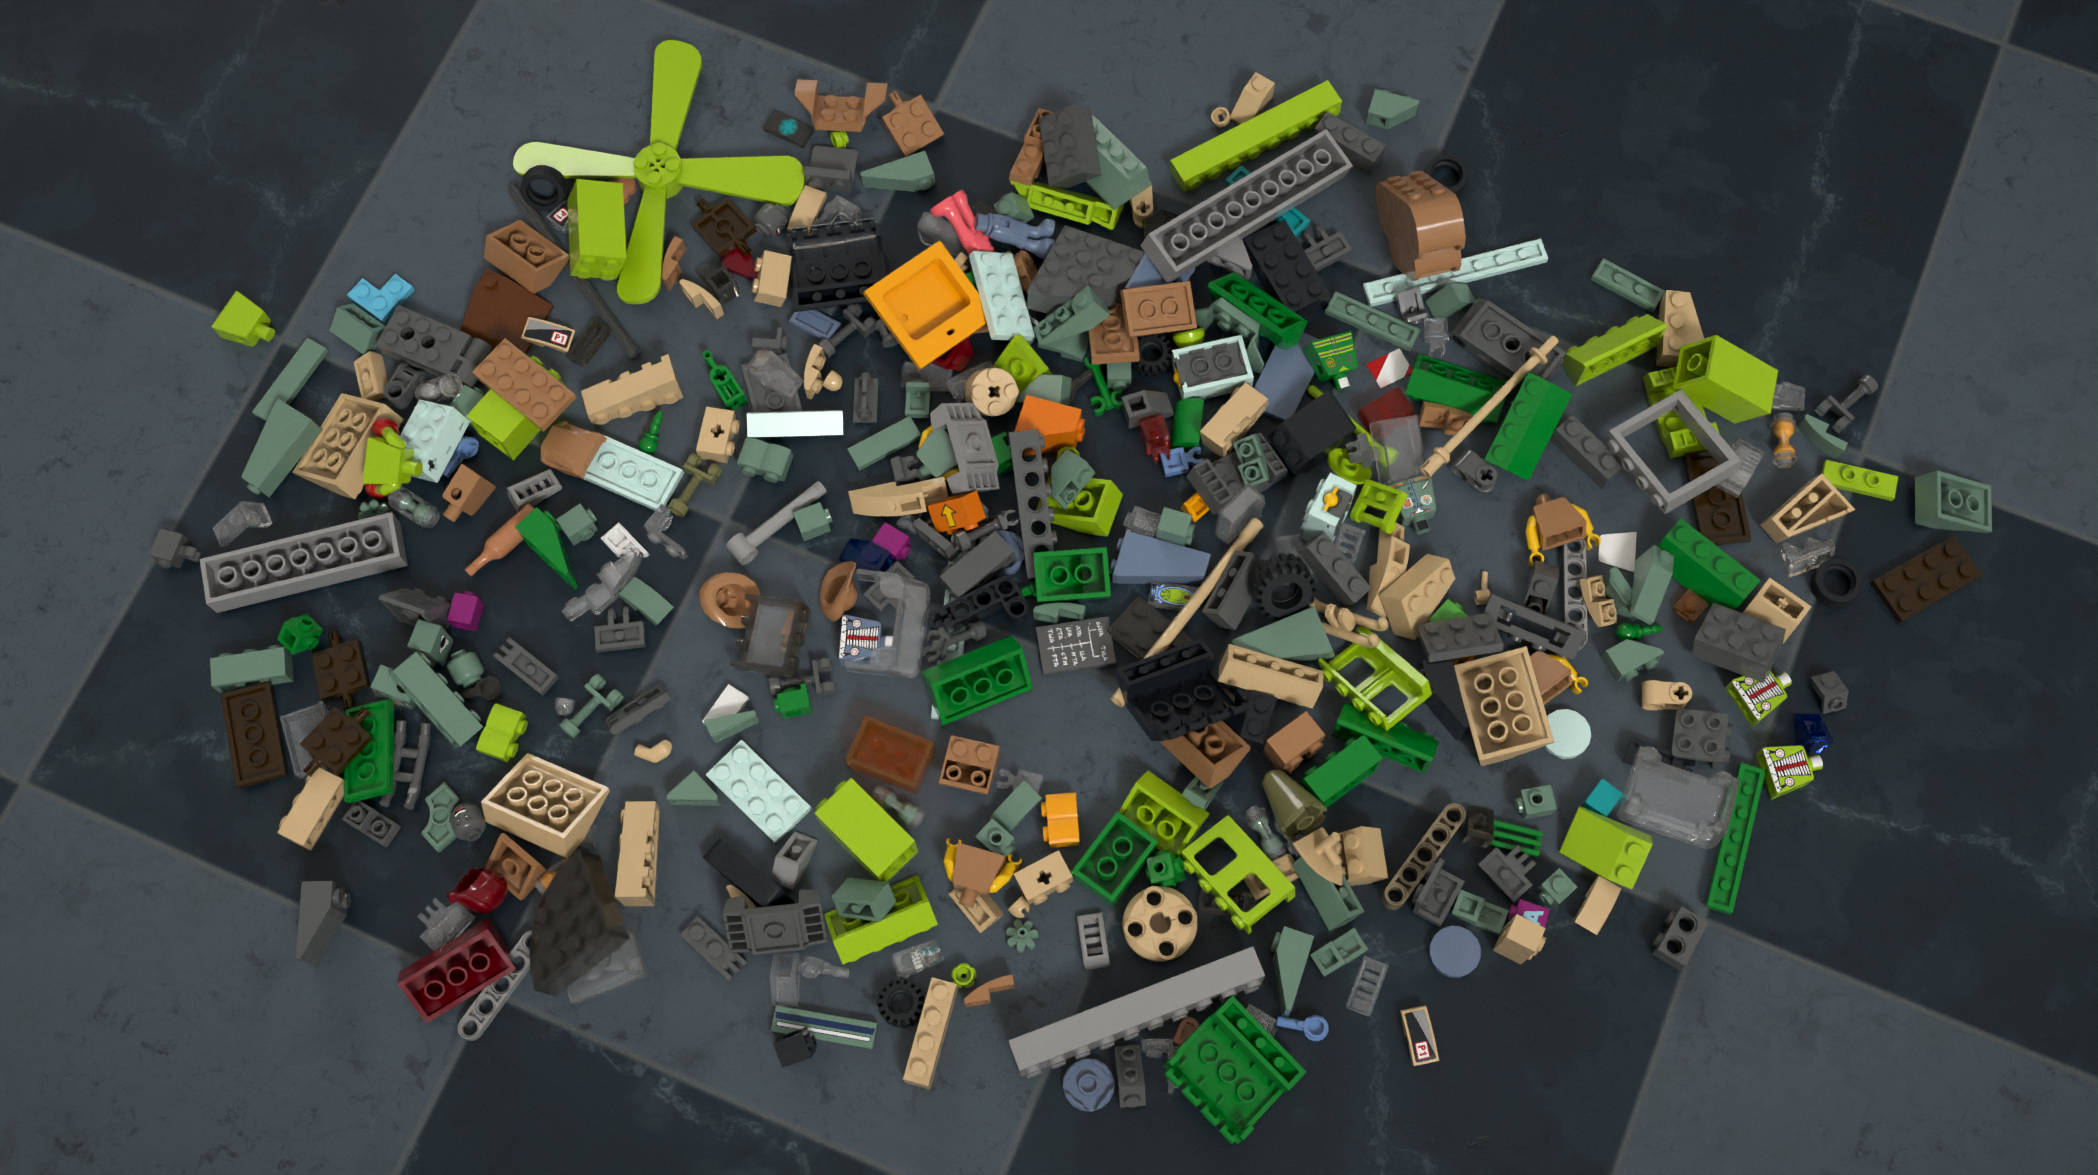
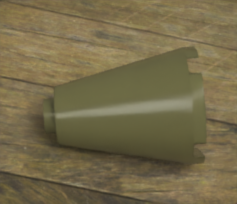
M1271 770L1265 774L1262 786L1282 835L1287 840L1298 839L1296 835L1303 833L1306 836L1318 828L1325 819L1323 812H1327L1324 804L1283 770Z

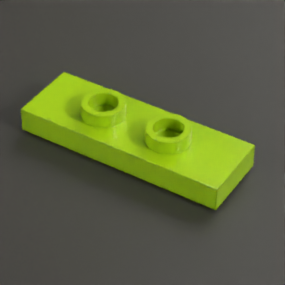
M1830 460L1824 461L1822 474L1835 488L1889 501L1895 499L1898 476Z

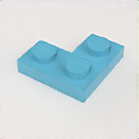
M394 274L381 290H378L362 278L347 296L384 324L393 315L398 305L401 306L415 290L412 285Z

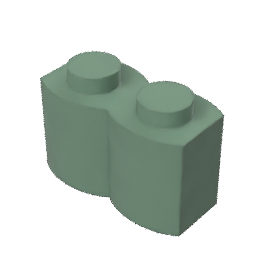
M746 437L737 465L741 472L747 476L762 475L765 480L777 483V481H785L794 455L791 449Z

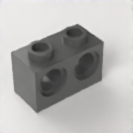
M1682 906L1676 911L1671 910L1664 921L1667 925L1663 933L1659 932L1652 943L1655 946L1652 955L1678 970L1686 966L1709 924L1708 921ZM1679 920L1687 922L1689 932L1680 929ZM1667 942H1672L1677 946V954H1673L1667 949Z

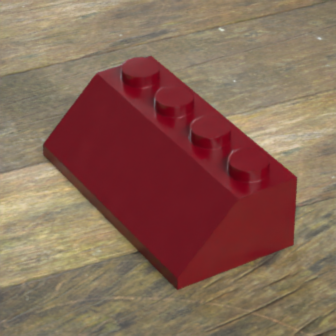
M487 918L399 971L397 984L427 1024L514 971L516 966L503 937L491 920Z

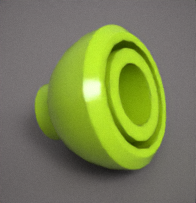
M1199 327L1176 332L1172 335V338L1178 348H1185L1202 344L1205 332L1203 328Z

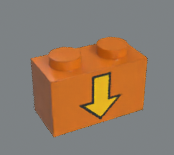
M977 490L944 498L927 506L935 530L938 533L947 531V534L950 535L961 531L962 527H964L965 531L978 527L977 522L986 518Z

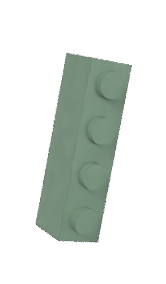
M415 652L392 670L389 675L455 749L461 747L483 727L479 723L481 719L473 710L469 711L463 705L465 701L456 691L452 693L446 686L448 682L439 672L435 673L429 667L431 663L428 658L423 654L419 655Z

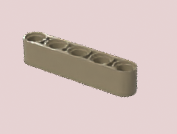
M1451 803L1443 809L1388 884L1381 899L1387 909L1397 910L1402 907L1426 874L1432 861L1435 862L1464 822L1466 812L1461 805ZM1448 812L1455 813L1458 816V821H1449L1446 814ZM1432 832H1440L1444 836V841H1435L1432 837ZM1420 851L1426 852L1430 857V861H1421L1417 853ZM1403 872H1412L1415 876V881H1406L1403 877ZM1388 892H1397L1401 897V901H1391L1388 897Z

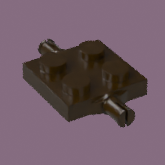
M728 197L712 207L704 199H700L701 202L698 201L697 206L704 213L697 221L691 224L693 230L720 259L735 248H738L744 256H747V253L750 254L751 248L744 241L757 232V230L748 218Z
M332 631L328 633L331 646L311 654L320 699L325 702L334 698H342L344 711H346V709L354 708L352 695L359 690L371 687L361 641L356 639L347 643H341L339 631Z
M362 706L352 718L334 707L300 743L313 758L303 771L312 777L322 766L339 776L373 739L360 725L371 713Z

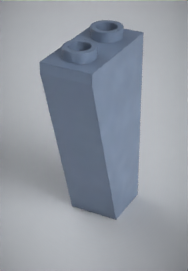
M1126 530L1124 538H1119L1116 551L1120 553L1117 560L1113 559L1109 573L1113 574L1112 582L1116 584H1202L1207 573L1211 554Z

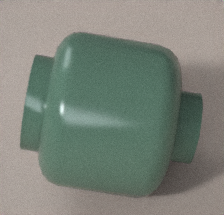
M462 649L451 655L452 660L447 664V669L456 685H463L465 688L482 680L481 675L484 673V668L475 652L466 653L465 649Z

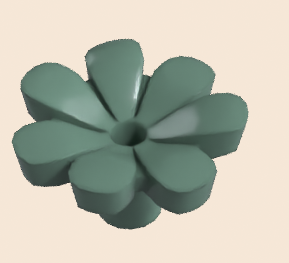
M371 500L369 504L363 502L360 505L361 512L358 513V519L361 520L390 513L388 505L385 502L379 504L377 500Z
M1019 919L1013 922L1014 928L1009 927L1005 931V934L1011 937L1006 942L1007 946L1012 948L1016 945L1018 953H1023L1025 946L1029 950H1033L1036 945L1032 939H1037L1039 932L1031 930L1033 927L1032 922L1027 921L1025 924H1022Z

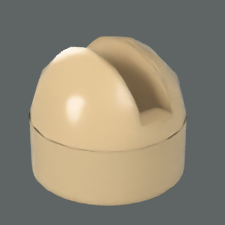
M1218 107L1213 110L1211 119L1214 125L1222 128L1229 124L1230 114L1226 108ZM1222 114L1224 118V121L1222 122L1218 118V115Z
M832 370L822 386L830 391H837L842 386V378Z
M1020 896L1008 908V911L1016 918H1024L1025 916L1021 911L1024 909L1029 913L1030 905L1023 896Z

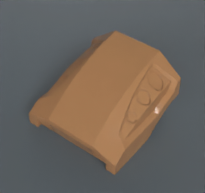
M567 421L560 422L552 426L541 444V461L545 465L567 475L584 479L585 472L607 438L597 432L581 429Z

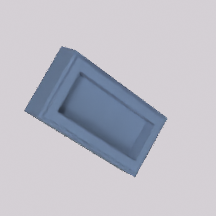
M817 310L794 312L789 319L790 325L819 340L823 338L829 340L841 328L840 322Z

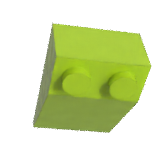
M1051 474L1049 475L1048 480H1047V482H1050V488H1051ZM1091 478L1066 509H1063L1052 496L1047 497L1048 507L1053 506L1054 521H1050V523L1085 534L1108 536L1123 494L1112 480ZM1041 499L1039 501L1036 511L1039 510L1042 506Z
M1579 806L1559 852L1602 877L1633 889L1653 842L1651 835Z

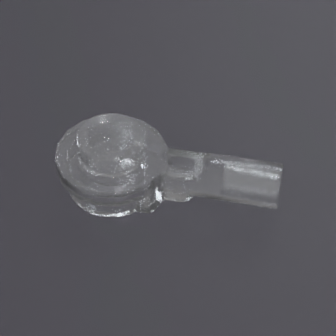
M804 957L798 965V971L807 978H816L820 974L849 978L850 968L831 966V963L824 962L823 959L816 957Z

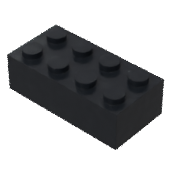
M1285 219L1244 238L1243 243L1251 261L1252 269L1268 295L1302 318L1328 306L1331 294Z

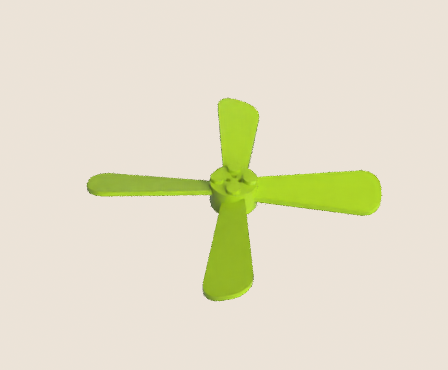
M666 40L656 47L654 54L650 146L643 148L635 158L542 142H530L521 146L513 159V167L516 173L522 177L531 167L547 165L561 172L564 178L637 179L643 196L626 252L627 259L622 267L617 284L618 296L626 304L647 303L654 299L660 291L666 200L677 195L683 186L789 206L798 201L805 184L804 169L801 163L791 156L681 159L676 150L702 69V58L699 51L693 45L677 40Z

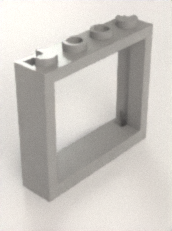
M1682 389L1609 430L1606 441L1611 448L1610 452L1618 456L1623 468L1627 472H1631L1635 477L1638 487L1648 493L1652 504H1657L1664 514L1738 473L1742 461ZM1674 410L1719 466L1669 494L1624 437Z

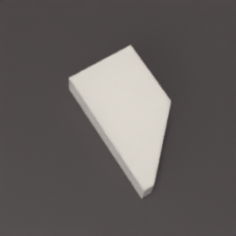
M619 522L601 537V540L617 557L649 556L648 552Z
M728 684L702 720L703 724H705L704 720L740 713L750 700L749 697Z

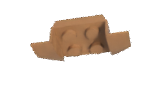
M797 79L794 95L810 113L815 130L861 132L867 116L886 100L888 84L867 83L865 98L857 96H819L818 80Z

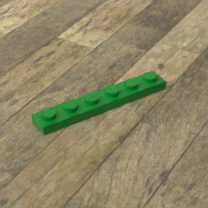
M1744 763L1738 765L1705 904L1706 908L1728 915L1733 913L1766 772L1764 769Z

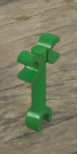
M1087 357L1084 358V366L1088 371H1092L1101 397L1095 396L1090 399L1091 405H1101L1099 409L1094 410V415L1101 416L1106 410L1113 408L1121 409L1122 401L1118 402L1116 398L1122 396V389H1117L1110 395L1100 369L1102 364H1091Z

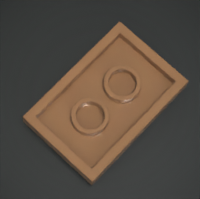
M1190 281L1130 288L1120 291L1127 338L1197 328Z

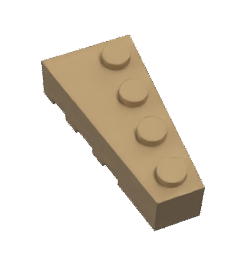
M669 354L662 356V362L652 365L651 362L641 365L642 370L636 373L627 371L620 374L617 381L613 382L608 379L582 390L581 394L586 412L592 425H603L618 417L626 418L635 412L642 410L650 411L658 405L673 404L679 399L684 398Z
M656 801L625 802V809L621 810V824H623V828L619 838L620 854L615 898L624 906H655L660 806Z

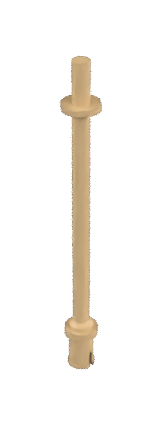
M1552 335L1539 349L1532 347L1529 350L1531 357L1443 447H1435L1432 451L1433 454L1419 466L1420 471L1426 477L1431 478L1443 464H1447L1450 461V453L1511 392L1528 372L1538 363L1544 365L1548 362L1545 356L1559 342L1558 339Z

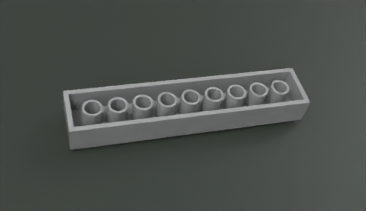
M1325 129L1152 231L1140 246L1168 284L1341 180L1353 165L1328 130Z
M1250 947L1009 1040L1010 1049L1020 1076L1026 1075L1027 1078H1032L1041 1074L1042 1068L1051 1066L1052 1069L1065 1065L1066 1059L1075 1056L1076 1060L1084 1058L1091 1054V1049L1097 1047L1100 1050L1114 1046L1115 1040L1122 1037L1125 1041L1139 1036L1140 1030L1148 1028L1149 1031L1161 1028L1164 1021L1171 1018L1173 1022L1186 1018L1187 1014L1192 1010L1196 1009L1197 1013L1211 1008V1004L1215 1001L1220 1000L1221 1003H1224L1232 995L1235 997L1241 991H1244L1245 994L1254 992L1259 989L1265 974L1254 947Z

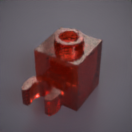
M1160 415L1140 420V434L1146 454H1152V459L1155 463H1158V454L1164 453L1167 460H1170V434L1164 416Z

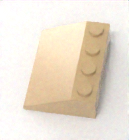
M341 393L321 425V433L303 454L293 473L341 496L356 499L364 486L362 482L367 440L370 437H379L373 434V423L379 418H387L396 422L398 427H400L404 419L386 404Z
M1527 646L1454 665L1480 766L1501 762L1554 743Z
M527 753L481 801L487 823L565 858H569L583 842L610 790L606 786Z

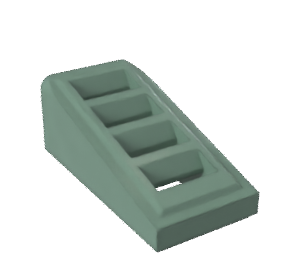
M753 710L704 720V723L713 741L718 743L759 723L760 720Z

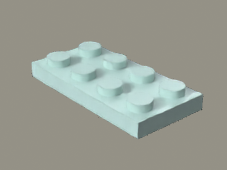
M973 251L969 255L991 340H1012L1015 335L1021 334L1026 341H1031L1035 335L1013 254Z
M603 435L607 440L605 443H602L585 472L584 480L662 514L684 474L683 470Z
M742 740L706 774L775 844L812 809Z

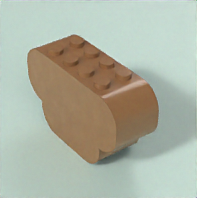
M1414 171L1404 177L1393 176L1387 178L1386 181L1378 182L1376 184L1378 215L1382 229L1388 239V246L1395 267L1411 281L1445 272L1459 271L1461 268V249L1465 247L1466 235L1463 213L1457 196L1423 171Z

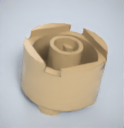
M999 368L978 370L968 378L965 385L966 402L974 403L980 415L984 416L1005 414L1014 406L1019 393L1013 377L1005 370ZM988 388L994 389L993 396H989L990 390Z

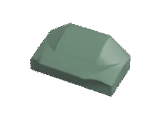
M1615 566L1603 578L1606 599H1614L1617 614L1631 619L1634 617L1630 614L1632 588L1617 566Z

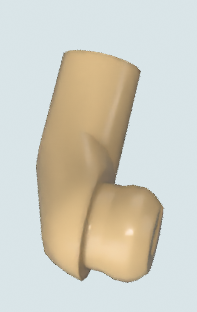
M662 740L652 748L638 744L634 755L657 763L670 755L672 744L668 740Z

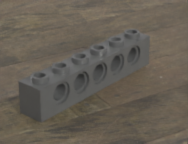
M1038 429L1009 433L1027 578H1035L1033 558L1035 548L1038 545H1045L1049 552L1054 551L1053 545H1058L1056 530L1051 531L1050 521H1054L1053 506L1048 507L1047 497H1051L1050 482L1045 483L1044 473L1048 472L1047 459L1041 456V449L1045 448L1044 435L1039 434ZM1026 448L1033 449L1036 453L1035 460L1032 462L1024 461L1022 451ZM1030 472L1036 473L1039 477L1038 484L1033 487L1028 486L1025 482V476ZM1033 496L1039 497L1042 501V506L1037 511L1031 510L1028 506V501ZM1035 521H1042L1045 525V531L1040 535H1035L1031 530V525Z

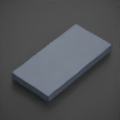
M1303 332L1296 346L1287 350L1274 347L1254 389L1268 398L1269 406L1263 414L1281 422L1295 414L1315 374L1303 348L1310 342L1320 339Z

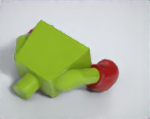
M379 418L375 420L372 426L373 434L379 437H370L367 440L362 482L365 484L367 494L373 498H384L390 493L399 490L402 484L411 481V475L418 477L423 469L421 462L413 461L414 451L412 448L407 447L406 442L400 437L399 427L396 422L387 418Z

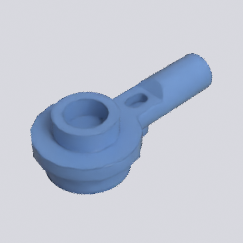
M469 436L461 438L452 455V459L443 472L444 476L449 478L464 459L473 457L477 453L479 442L475 438Z
M1312 1015L1306 1018L1305 1021L1278 1016L1276 1026L1303 1031L1304 1035L1311 1041L1323 1040L1329 1031L1327 1021L1319 1015Z

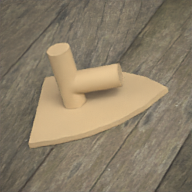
M1321 827L1293 843L1301 857L1317 874L1332 883L1342 885V860L1334 846L1341 839L1338 833L1333 832L1331 835H1328L1325 829Z

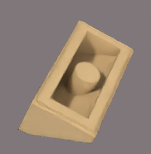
M369 351L353 362L361 398L375 401L386 398L384 387L388 383L383 356Z
M954 888L949 893L950 897L979 933H982L1004 915L990 895L985 897L977 894L974 907L971 908L959 904L962 890Z

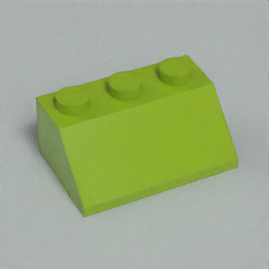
M1147 771L1135 783L1119 810L1120 814L1158 841V850H1169L1170 853L1180 856L1182 855L1181 851L1189 846L1209 816L1207 811L1199 806L1192 805L1188 799L1181 796L1180 792L1150 771Z

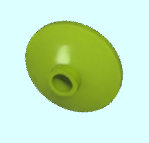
M1336 448L1328 454V464L1332 471L1340 478L1353 484H1365L1367 479L1370 480L1372 476L1371 468H1362L1361 463L1350 464L1346 449Z

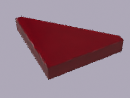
M735 248L725 255L720 265L722 270L752 281L754 278L757 279L758 272L754 271L755 263L751 253H747V256H744L738 248Z

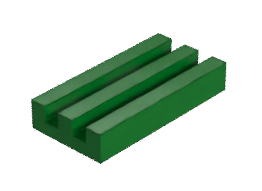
M1493 820L1487 846L1497 847L1498 849L1510 852L1516 847V845L1495 841L1494 837L1534 846L1533 850L1521 847L1522 849L1518 854L1526 852L1529 856L1538 858L1543 832ZM1496 828L1534 837L1535 840L1496 831Z

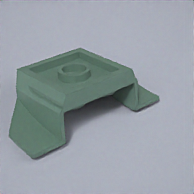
M1222 297L1212 303L1209 308L1194 310L1197 328H1203L1204 332L1213 321H1216L1218 327L1223 331H1230L1236 336L1242 335L1244 345H1249L1246 352L1251 369L1261 375L1264 362L1257 349L1259 343V323Z

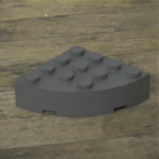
M1065 225L1028 288L1027 309L1051 314L1087 286L1104 299L1107 307L1121 301L1120 291L1125 289L1145 252Z

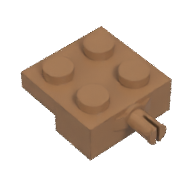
M897 90L888 95L895 108L890 113L884 115L880 122L891 140L895 141L904 157L910 156L944 135L921 95L905 102L901 100Z

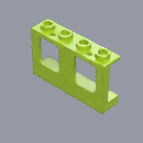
M1363 626L1356 629L1357 634L1366 637L1373 633ZM1380 638L1379 644L1375 648L1353 643L1328 664L1322 658L1318 659L1321 671H1323V679L1328 683L1331 681L1343 697L1348 696L1357 710L1365 711L1374 725H1380L1386 731L1432 695L1429 680ZM1360 657L1375 672L1354 688L1338 671L1355 658ZM1391 685L1408 700L1386 717L1370 700L1387 686Z
M1229 815L1181 851L1185 870L1190 875L1194 873L1197 876L1201 888L1206 893L1210 891L1216 897L1214 901L1222 911L1227 910L1232 915L1231 920L1240 930L1243 928L1248 934L1252 932L1251 926L1285 899L1289 902L1296 897L1295 886ZM1222 838L1236 853L1237 857L1217 874L1209 875L1195 860L1194 856L1214 839ZM1255 874L1270 890V894L1249 912H1243L1227 893L1246 876Z

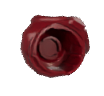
M485 867L479 869L472 868L463 876L456 888L446 893L452 906L457 903L472 911L484 914L495 910L503 903L508 892L507 880L502 874H498L493 869L487 870Z

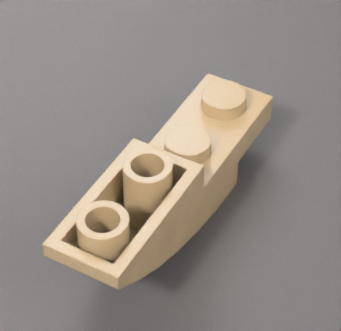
M944 476L902 486H896L895 481L848 491L853 514L866 516H902L927 512L926 506L948 498Z
M1396 523V528L1391 534L1382 532L1380 528L1377 563L1370 566L1369 585L1371 589L1368 591L1367 610L1387 618V614L1380 594L1406 572L1410 545L1404 542L1405 527Z

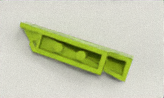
M1010 180V183L1015 186L1019 195L1027 199L1030 208L1087 225L1093 221L1113 230L1124 207V204L1113 210L1101 198L1033 181L1031 186Z

